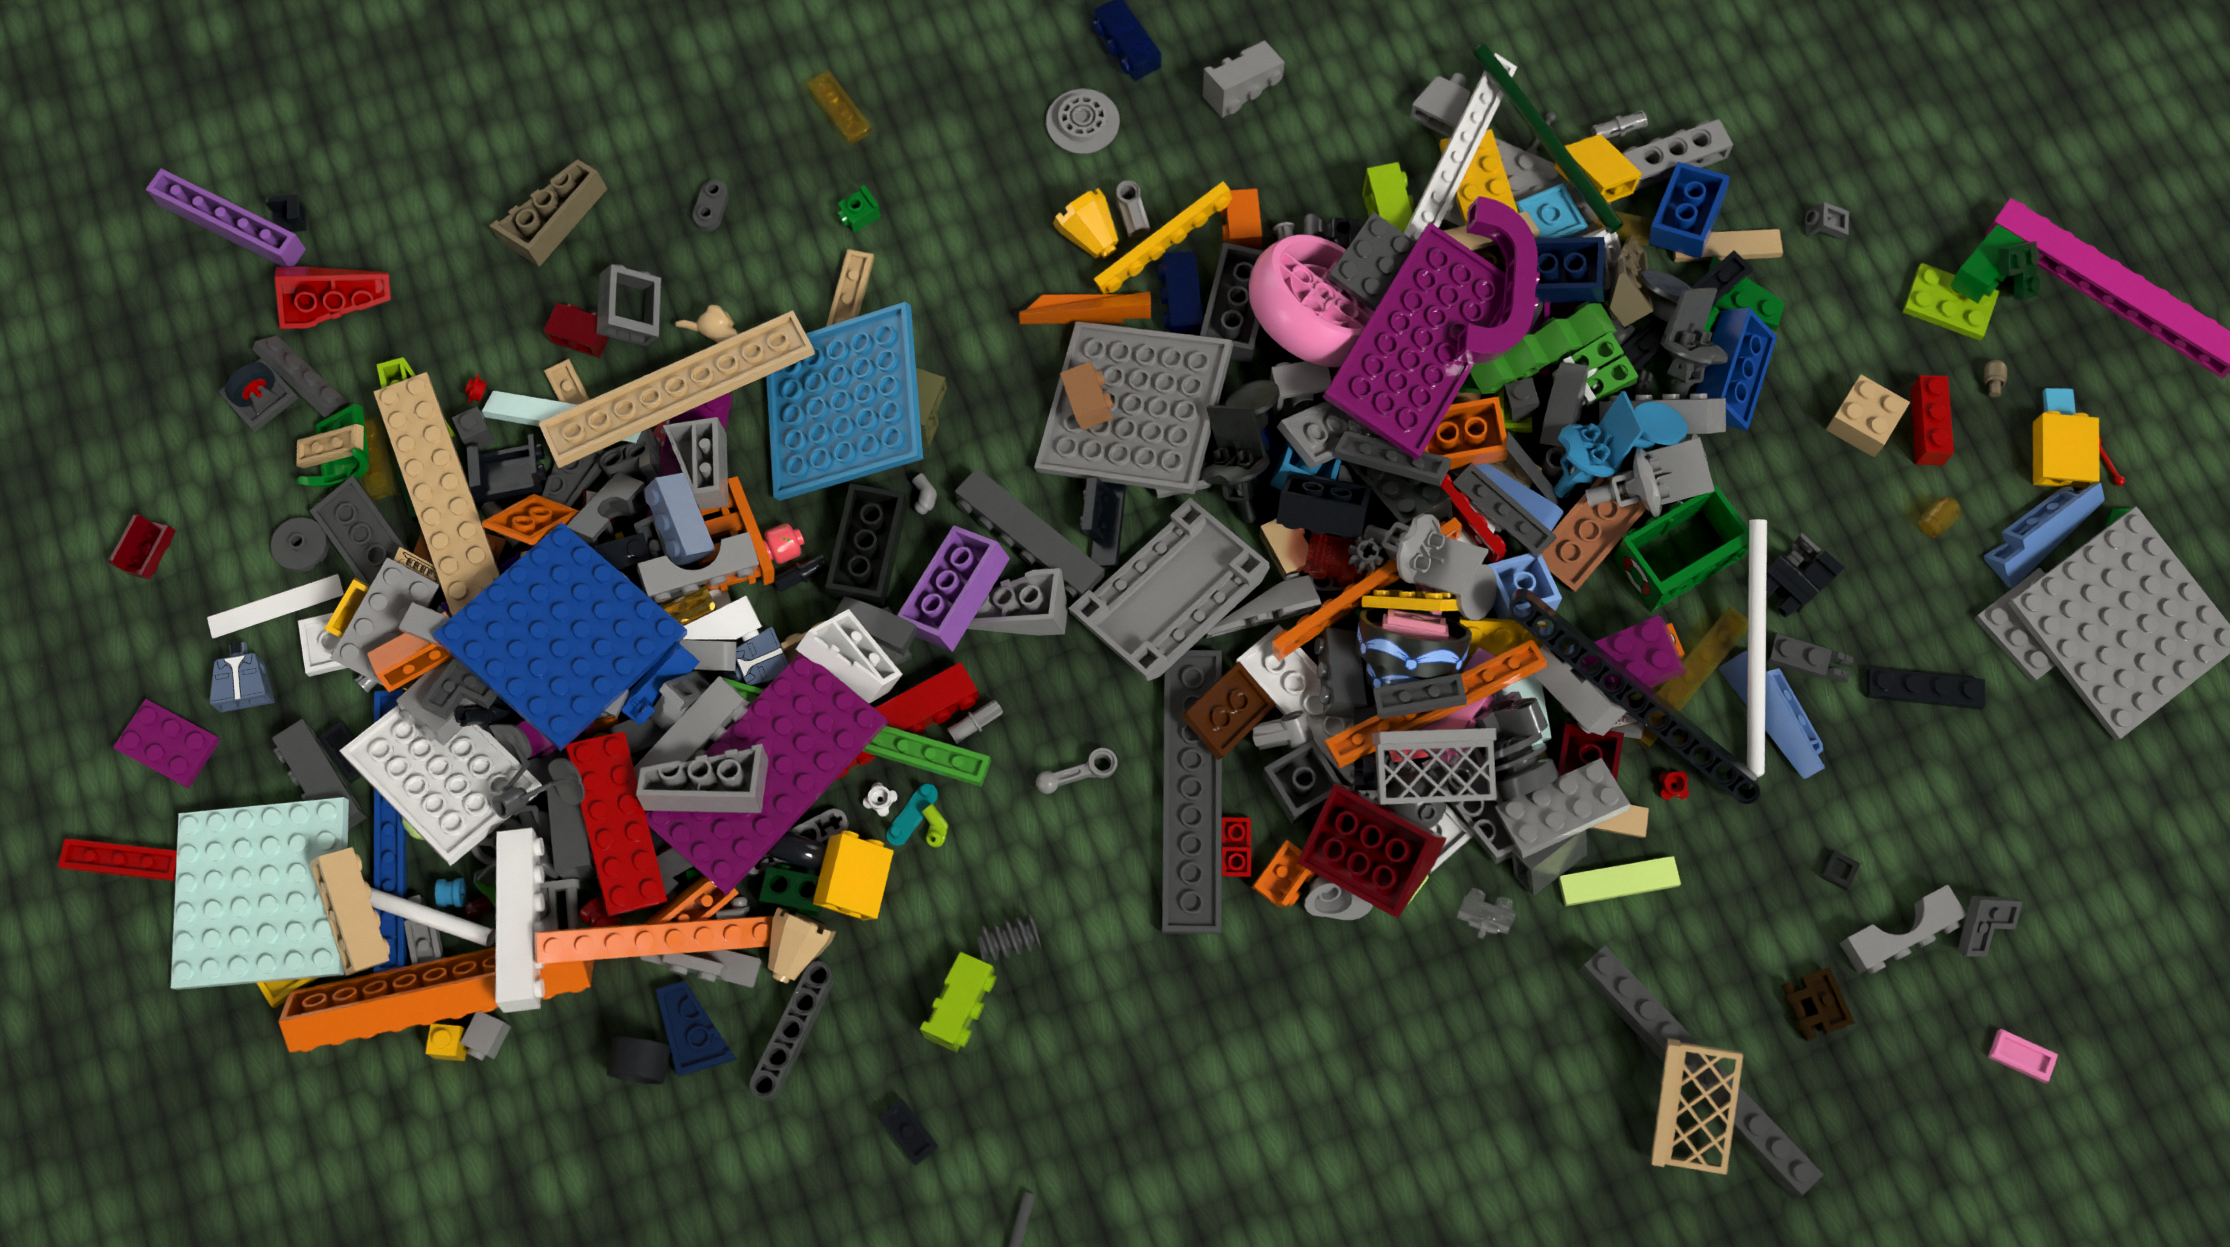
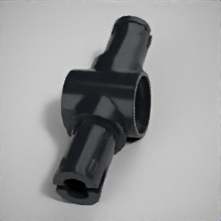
M497 696L489 709L477 705L473 708H460L455 714L456 722L460 723V726L478 725L489 733H493L489 727L492 724H511L513 721L525 720L499 696Z

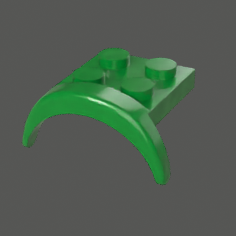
M353 404L316 424L317 434L354 424L364 426L363 450L353 448L351 449L353 456L321 464L322 476H300L296 479L297 484L310 487H337L352 475L359 479L368 472L370 458L363 406Z

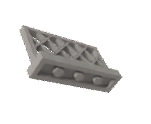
M1496 728L1394 731L1372 734L1373 745L1376 746L1378 805L1497 800L1493 740H1496ZM1475 747H1485L1486 760L1480 767L1468 757ZM1446 748H1452L1460 756L1451 768L1439 758ZM1459 748H1468V749H1467L1465 752H1462ZM1418 749H1423L1431 757L1422 769L1410 759ZM1430 749H1439V750H1438L1437 753L1435 754V753H1434L1433 751H1431ZM1394 750L1403 758L1393 771L1384 763V751ZM1401 750H1410V752L1406 755ZM1464 760L1475 770V773L1466 783L1454 772ZM1435 761L1447 772L1437 784L1425 773ZM1406 762L1418 773L1408 785L1396 774ZM1385 771L1389 774V775L1386 777V779H1385ZM1478 775L1487 781L1488 794L1478 795L1470 787ZM1450 776L1462 786L1454 796H1449L1441 788ZM1421 777L1433 787L1426 797H1420L1412 789ZM1394 778L1404 790L1397 798H1386V784ZM1466 790V791H1468L1471 795H1462V794H1463V792ZM1438 791L1442 796L1433 795ZM1409 792L1413 797L1404 796Z

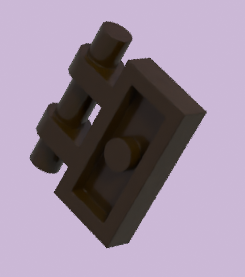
M1830 967L1801 977L1800 982L1804 989L1798 992L1792 981L1781 985L1785 994L1783 999L1786 1006L1791 1007L1797 1021L1794 1024L1797 1030L1802 1032L1806 1042L1817 1038L1812 1027L1814 1025L1820 1024L1824 1035L1855 1023ZM1802 1000H1809L1815 1015L1807 1016L1801 1002Z

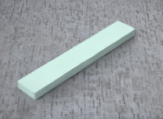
M493 391L482 412L486 418L539 426V422L578 405ZM641 432L622 441L636 443Z

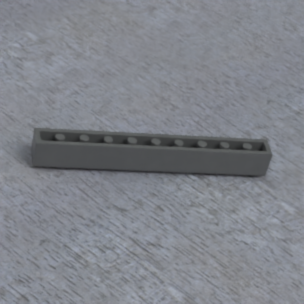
M1606 946L1599 950L1578 970L1580 975L1663 1062L1665 1060L1667 1038L1680 1040V1043L1701 1046ZM1686 1052L1684 1063L1691 1072H1694L1706 1063L1698 1053ZM1706 1055L1709 1060L1712 1059L1710 1055ZM1717 1062L1713 1064L1722 1077L1728 1075ZM1710 1067L1696 1076L1705 1090L1719 1081ZM1684 1069L1682 1079L1688 1076ZM1732 1078L1727 1081L1730 1087H1732ZM1692 1079L1684 1084L1695 1096L1702 1093ZM1721 1085L1709 1094L1718 1107H1721L1730 1100V1093L1724 1085ZM1739 1086L1732 1135L1792 1199L1802 1196L1824 1174ZM1706 1097L1700 1100L1711 1113L1715 1111ZM1729 1108L1723 1111L1726 1117L1728 1116ZM1717 1115L1718 1121L1726 1128L1724 1120L1720 1115Z

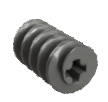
M1027 914L1026 924H1023L1019 917H1015L1013 927L1007 919L1004 920L1003 929H1000L997 923L993 922L991 932L984 925H981L980 935H977L982 960L987 963L988 954H991L993 959L997 961L999 959V951H1002L1006 958H1010L1011 948L1018 955L1022 954L1023 945L1026 946L1030 953L1033 952L1034 943H1037L1041 949L1035 920L1031 914Z

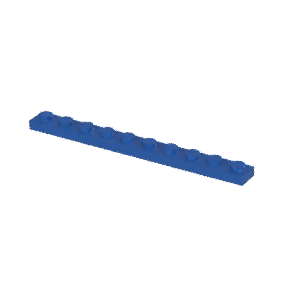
M403 689L391 692L387 690L374 692V723L398 705L396 700L405 693ZM374 788V889L407 900V831L403 826L402 816ZM374 908L380 917L381 925L379 929L382 938L387 940L390 948L389 961L375 966L374 973L407 966V937L404 927L406 918Z

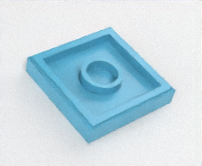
M1564 183L1515 203L1518 213L1528 212L1539 229V238H1571L1588 229L1587 223Z

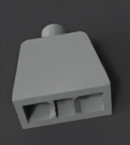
M1454 73L1450 81L1441 76L1436 77L1413 103L1410 119L1451 138L1468 105L1470 91L1464 88L1467 83L1466 77L1459 73Z

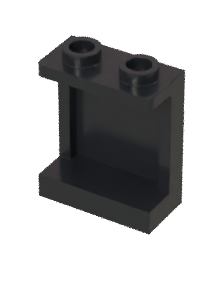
M534 434L528 435V445L483 454L478 443L467 445L469 488L477 505L543 492L542 481L547 480V476L541 460L545 459L542 443L536 442Z

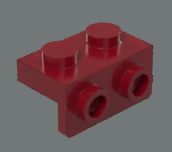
M134 514L112 553L109 563L128 575L150 580L153 573L157 570L163 554L170 546L176 530L168 525L150 522L141 515Z

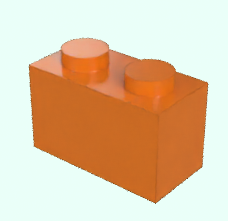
M1230 190L1232 200L1224 210L1220 211L1221 218L1226 217V225H1222L1223 241L1252 249H1261L1262 229L1258 190Z

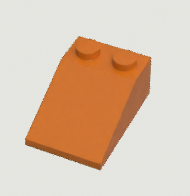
M532 494L484 520L482 527L535 546L560 523H564L567 526L570 520L580 511Z

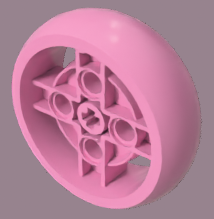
M1289 236L1270 245L1256 260L1249 281V299L1252 310L1258 322L1269 336L1293 355L1319 366L1341 367L1373 311L1327 278L1346 251L1345 248L1316 236Z

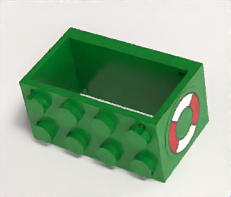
M1717 484L1714 485L1715 491L1694 496L1685 503L1680 500L1673 504L1665 515L1653 516L1645 522L1646 526L1639 530L1636 528L1630 529L1622 536V542L1616 546L1617 551L1612 558L1650 613L1742 559L1748 551L1749 528ZM1702 512L1725 544L1660 582L1638 549L1658 537L1666 535L1670 530Z

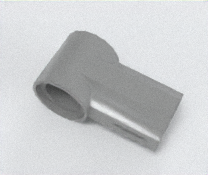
M1130 180L1121 182L1116 189V207L1121 213L1128 237H1133L1134 239L1142 237L1150 232V225L1140 197V188L1138 184ZM1131 195L1134 198L1131 200H1126L1122 196Z
M1303 710L1288 713L1277 720L1258 723L1253 727V740L1260 750L1287 744L1291 748L1301 747L1314 739Z

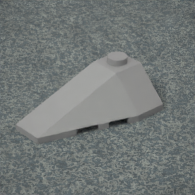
M1060 568L1032 570L1026 572L1025 577L1014 581L1007 579L1000 582V586L990 590L967 628L1037 636L1065 634L1068 606L1062 570Z
M1300 573L1287 575L1284 577L1283 582H1280L1219 621L1204 636L1207 639L1311 613L1321 605V601L1309 575L1301 577Z

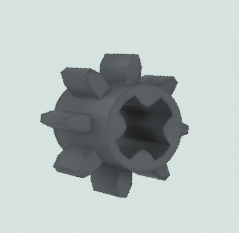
M1358 537L1356 546L1350 545L1347 551L1353 555L1349 559L1348 564H1353L1357 568V573H1360L1361 570H1368L1370 574L1373 573L1375 569L1374 564L1381 565L1383 558L1378 556L1383 546H1377L1374 543L1373 537L1365 541ZM1364 553L1368 554L1367 558L1363 557Z

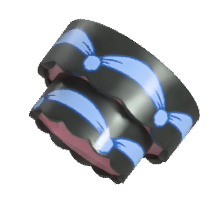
M1367 608L1360 612L1355 653L1357 656L1363 657L1367 662L1365 683L1371 685L1372 688L1462 673L1464 670L1472 632L1469 628L1455 620L1426 611Z

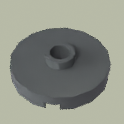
M304 517L290 519L281 524L274 532L271 540V553L276 562L286 570L297 573L310 571L315 568L316 564L325 559L329 549V537L319 523ZM298 540H302L301 545L295 546Z

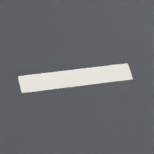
M336 574L209 616L207 620L211 636L216 638L343 596L344 593L339 575Z

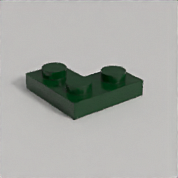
M2037 241L2023 242L1999 249L2000 276L2014 275V300L2038 296L2040 279L2037 273V263L2039 261Z

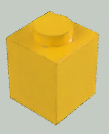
M430 1024L426 1054L435 1059L465 1061L467 1047L460 1042L467 1030L455 1025Z

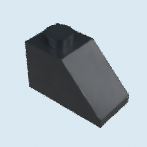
M644 533L592 547L618 571L652 560Z

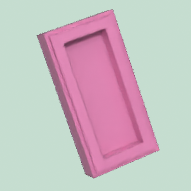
M2002 1029L1997 1030L1988 1058L2043 1083L2049 1082L2058 1054Z

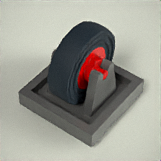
M262 358L257 362L247 364L238 369L229 378L226 386L218 391L254 432L258 431L298 399V396Z

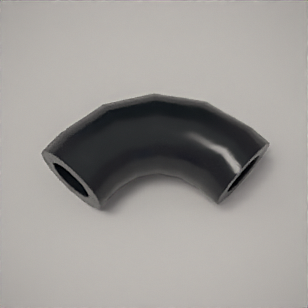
M787 831L765 855L809 870L821 872L827 844Z

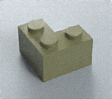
M916 368L922 445L929 447L939 425L937 411L946 393L947 386L945 377Z

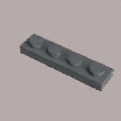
M277 335L254 342L252 350L323 417L334 415L347 408L349 402Z
M1344 431L1334 450L1336 459L1441 486L1451 466L1450 458L1423 451L1421 457L1415 460L1390 442L1349 431Z
M1472 463L1452 483L1458 492H1463L1472 504L1536 559L1555 541L1556 535Z

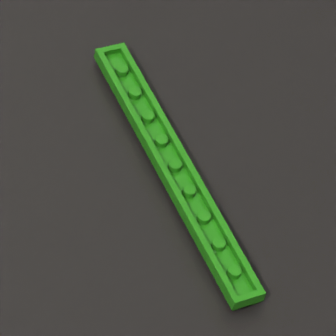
M726 679L750 703L764 691V689ZM885 726L863 750V752L980 787H982L991 763L990 756L889 726Z

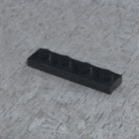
M1870 667L1867 670L1866 698L1981 710L1985 707V679Z

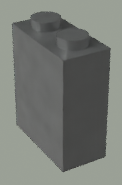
M1586 830L1525 858H1522L1517 848L1514 847L1511 850L1514 877L1535 896L1587 855Z

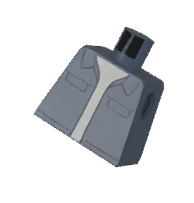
M773 627L766 629L736 648L738 665H736L735 671L725 670L723 674L726 679L737 682L745 681L747 685L760 689L768 687L789 665Z
M231 643L229 645L230 657L217 659L214 662L210 705L221 713L275 703L264 661L256 654H248L247 643Z

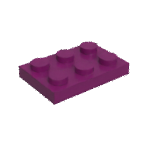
M145 699L113 748L189 789L221 739Z

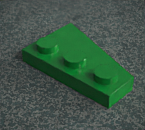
M1713 256L1707 273L1720 263L1721 260ZM1746 277L1714 306L1720 312L1721 310L1750 307L1770 329L1776 330L1779 326L1785 302Z

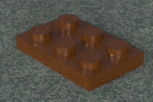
M1238 662L1191 705L1181 717L1219 760L1257 725L1276 704L1241 662Z

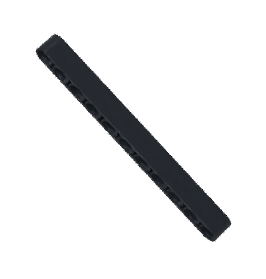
M1521 588L1512 593L1510 596L1509 612L1516 622L1738 802L1752 804L1758 800L1761 791L1758 778L1752 770L1532 591ZM1523 600L1527 601L1531 606L1526 610H1520L1516 608L1515 604ZM1542 619H1548L1553 624L1549 628H1542L1537 623ZM1570 637L1575 640V643L1572 646H1564L1560 641L1563 638ZM1586 656H1594L1598 659L1597 662L1591 665L1582 661ZM1609 674H1616L1620 679L1612 683L1606 681L1605 677ZM1633 692H1638L1642 695L1636 701L1627 698ZM1653 711L1664 712L1661 718L1655 719L1650 717ZM1676 729L1687 731L1685 735L1680 737L1672 734ZM1699 747L1709 749L1707 753L1702 755L1694 752ZM1722 765L1731 767L1729 771L1724 773L1717 771V768ZM1744 783L1753 785L1751 789L1746 791L1739 789L1740 785Z

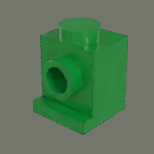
M865 185L861 186L858 192L838 203L839 211L837 216L844 227L848 225L853 233L881 218L878 203Z

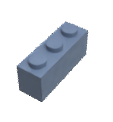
M685 473L657 477L643 489L645 500L652 510L656 527L662 535L666 545V552L673 564L680 566L703 561L715 550Z

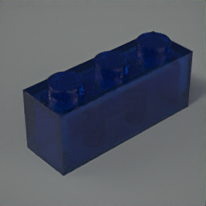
M1111 0L1094 9L1093 28L1098 36H1103L1109 52L1118 57L1120 66L1126 75L1130 74L1136 82L1161 68L1162 53L1124 0Z
M1196 251L1163 253V263L1158 264L1159 280H1164L1165 288H1161L1162 304H1167L1168 311L1163 312L1164 329H1170V333L1200 336L1203 314Z

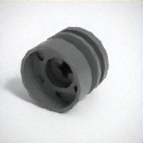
M1541 732L1532 736L1520 737L1518 735L1507 737L1494 745V760L1499 758L1495 762V772L1502 770L1505 772L1503 776L1496 780V786L1502 800L1523 796L1559 778L1560 775L1552 758L1540 760L1537 758L1539 754L1547 749L1546 744L1531 745L1542 738ZM1486 752L1483 753V757H1484L1485 760H1486Z

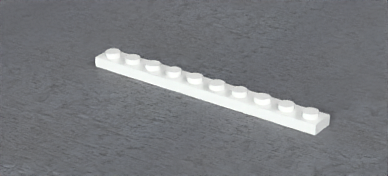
M1495 53L1496 58L1510 76L1513 77L1517 66ZM1484 70L1404 231V234L1415 242L1429 222L1439 228L1504 95L1486 70Z

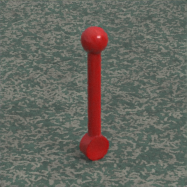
M2099 436V454L2113 475L2114 484L2122 486L2125 483V478L2116 471L2101 446L2102 439Z

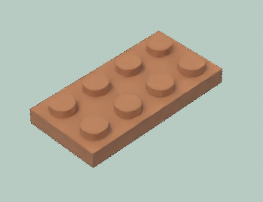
M1613 476L1599 477L1589 489L1610 484ZM1627 492V494H1625V493H1624V495L1622 494V496H1623V497L1629 496V495H1628V492ZM1585 493L1552 531L1556 535V539L1542 553L1549 571L1576 593L1619 543L1622 536L1631 529L1647 510L1642 501L1620 507L1617 502L1612 500L1590 507Z

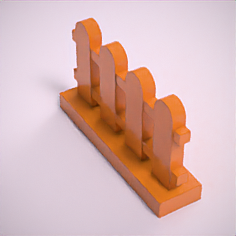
M738 476L729 478V506L701 510L699 507L702 516L718 511L722 513L721 517L704 521L711 539L730 534L732 537L738 535L737 531L740 530L743 533L749 532L759 566L754 570L753 575L738 579L737 575L726 578L727 582L718 586L710 587L709 583L704 584L709 590L720 589L721 593L727 592L728 586L747 580L749 585L754 584L757 577L761 578L763 585L774 583V567ZM733 507L735 513L730 514L728 508ZM720 543L714 544L715 550L703 561L696 563L702 567L709 566L718 556Z

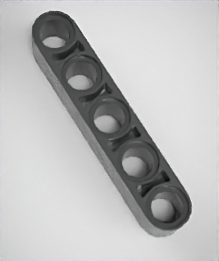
M812 962L805 969L751 1078L750 1089L761 1101H773L780 1094L835 981L834 974L824 962ZM820 970L827 972L824 982L819 984L812 982L815 972ZM806 997L812 998L814 1003L811 1009L807 1011L799 1009V1003L802 999ZM793 1024L799 1025V1034L794 1038H787L785 1034L786 1029ZM781 1051L785 1052L786 1061L780 1066L773 1065L772 1058L774 1054ZM764 1079H771L773 1083L772 1089L765 1094L759 1093L758 1086L760 1082Z

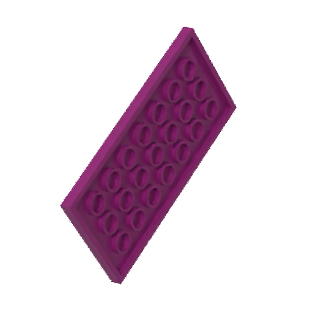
M1429 222L1322 397L1415 460L1420 458L1475 364L1456 360L1458 334L1468 324L1487 328L1497 326L1503 314L1506 273Z
M801 653L747 708L748 711L737 722L734 721L728 727L727 732L703 754L713 757L723 755L728 750L737 749L738 751L752 749L753 745L763 744L768 757V767L762 812L648 811L646 813L648 826L725 895L731 892L889 723L887 718L824 666L812 662Z

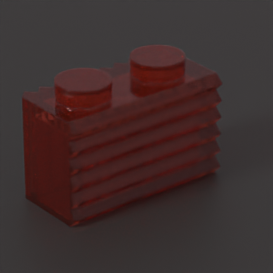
M1311 533L1304 572L1309 573V576L1315 579L1331 577L1336 578L1339 583L1350 585L1354 582L1359 583L1362 570L1360 573H1357V568L1353 564H1348L1349 559L1353 555L1347 552L1350 545L1356 546V541L1327 536L1326 534Z

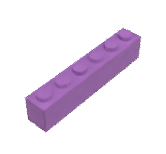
M163 169L159 170L146 188V191L157 205L282 267H294L306 250L296 234Z

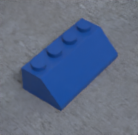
M1750 307L1721 310L1712 342L1720 346L1728 354L1727 363L1711 364L1705 367L1703 381L1698 383L1694 393H1707V399L1726 398V425L1741 430L1749 429L1777 338L1773 331Z

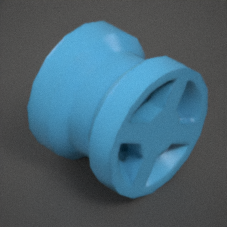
M456 878L454 881H447L446 879L437 880L435 900L439 909L446 908L448 905H454L457 908L465 906L466 885L463 878Z

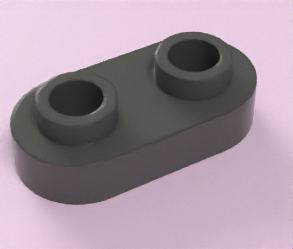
M710 180L701 188L693 212V219L696 226L702 231H713L721 223L729 199L727 187L722 181ZM712 190H718L714 194L710 193ZM706 212L710 213L707 217L702 216Z

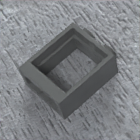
M621 264L609 265L599 274L596 334L646 347L659 337L661 278L653 276L646 271L627 269ZM617 283L645 290L644 323L615 315Z

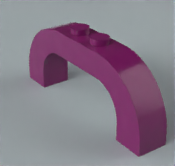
M1478 196L1468 207L1466 233L1487 237L1501 248L1506 259V276L1501 325L1487 328L1468 324L1458 334L1456 360L1468 363H1487L1497 360L1506 355L1523 339L1531 326L1533 315L1538 305V297L1535 296V290L1540 278V272L1537 271L1538 252L1535 238L1524 219L1504 203Z

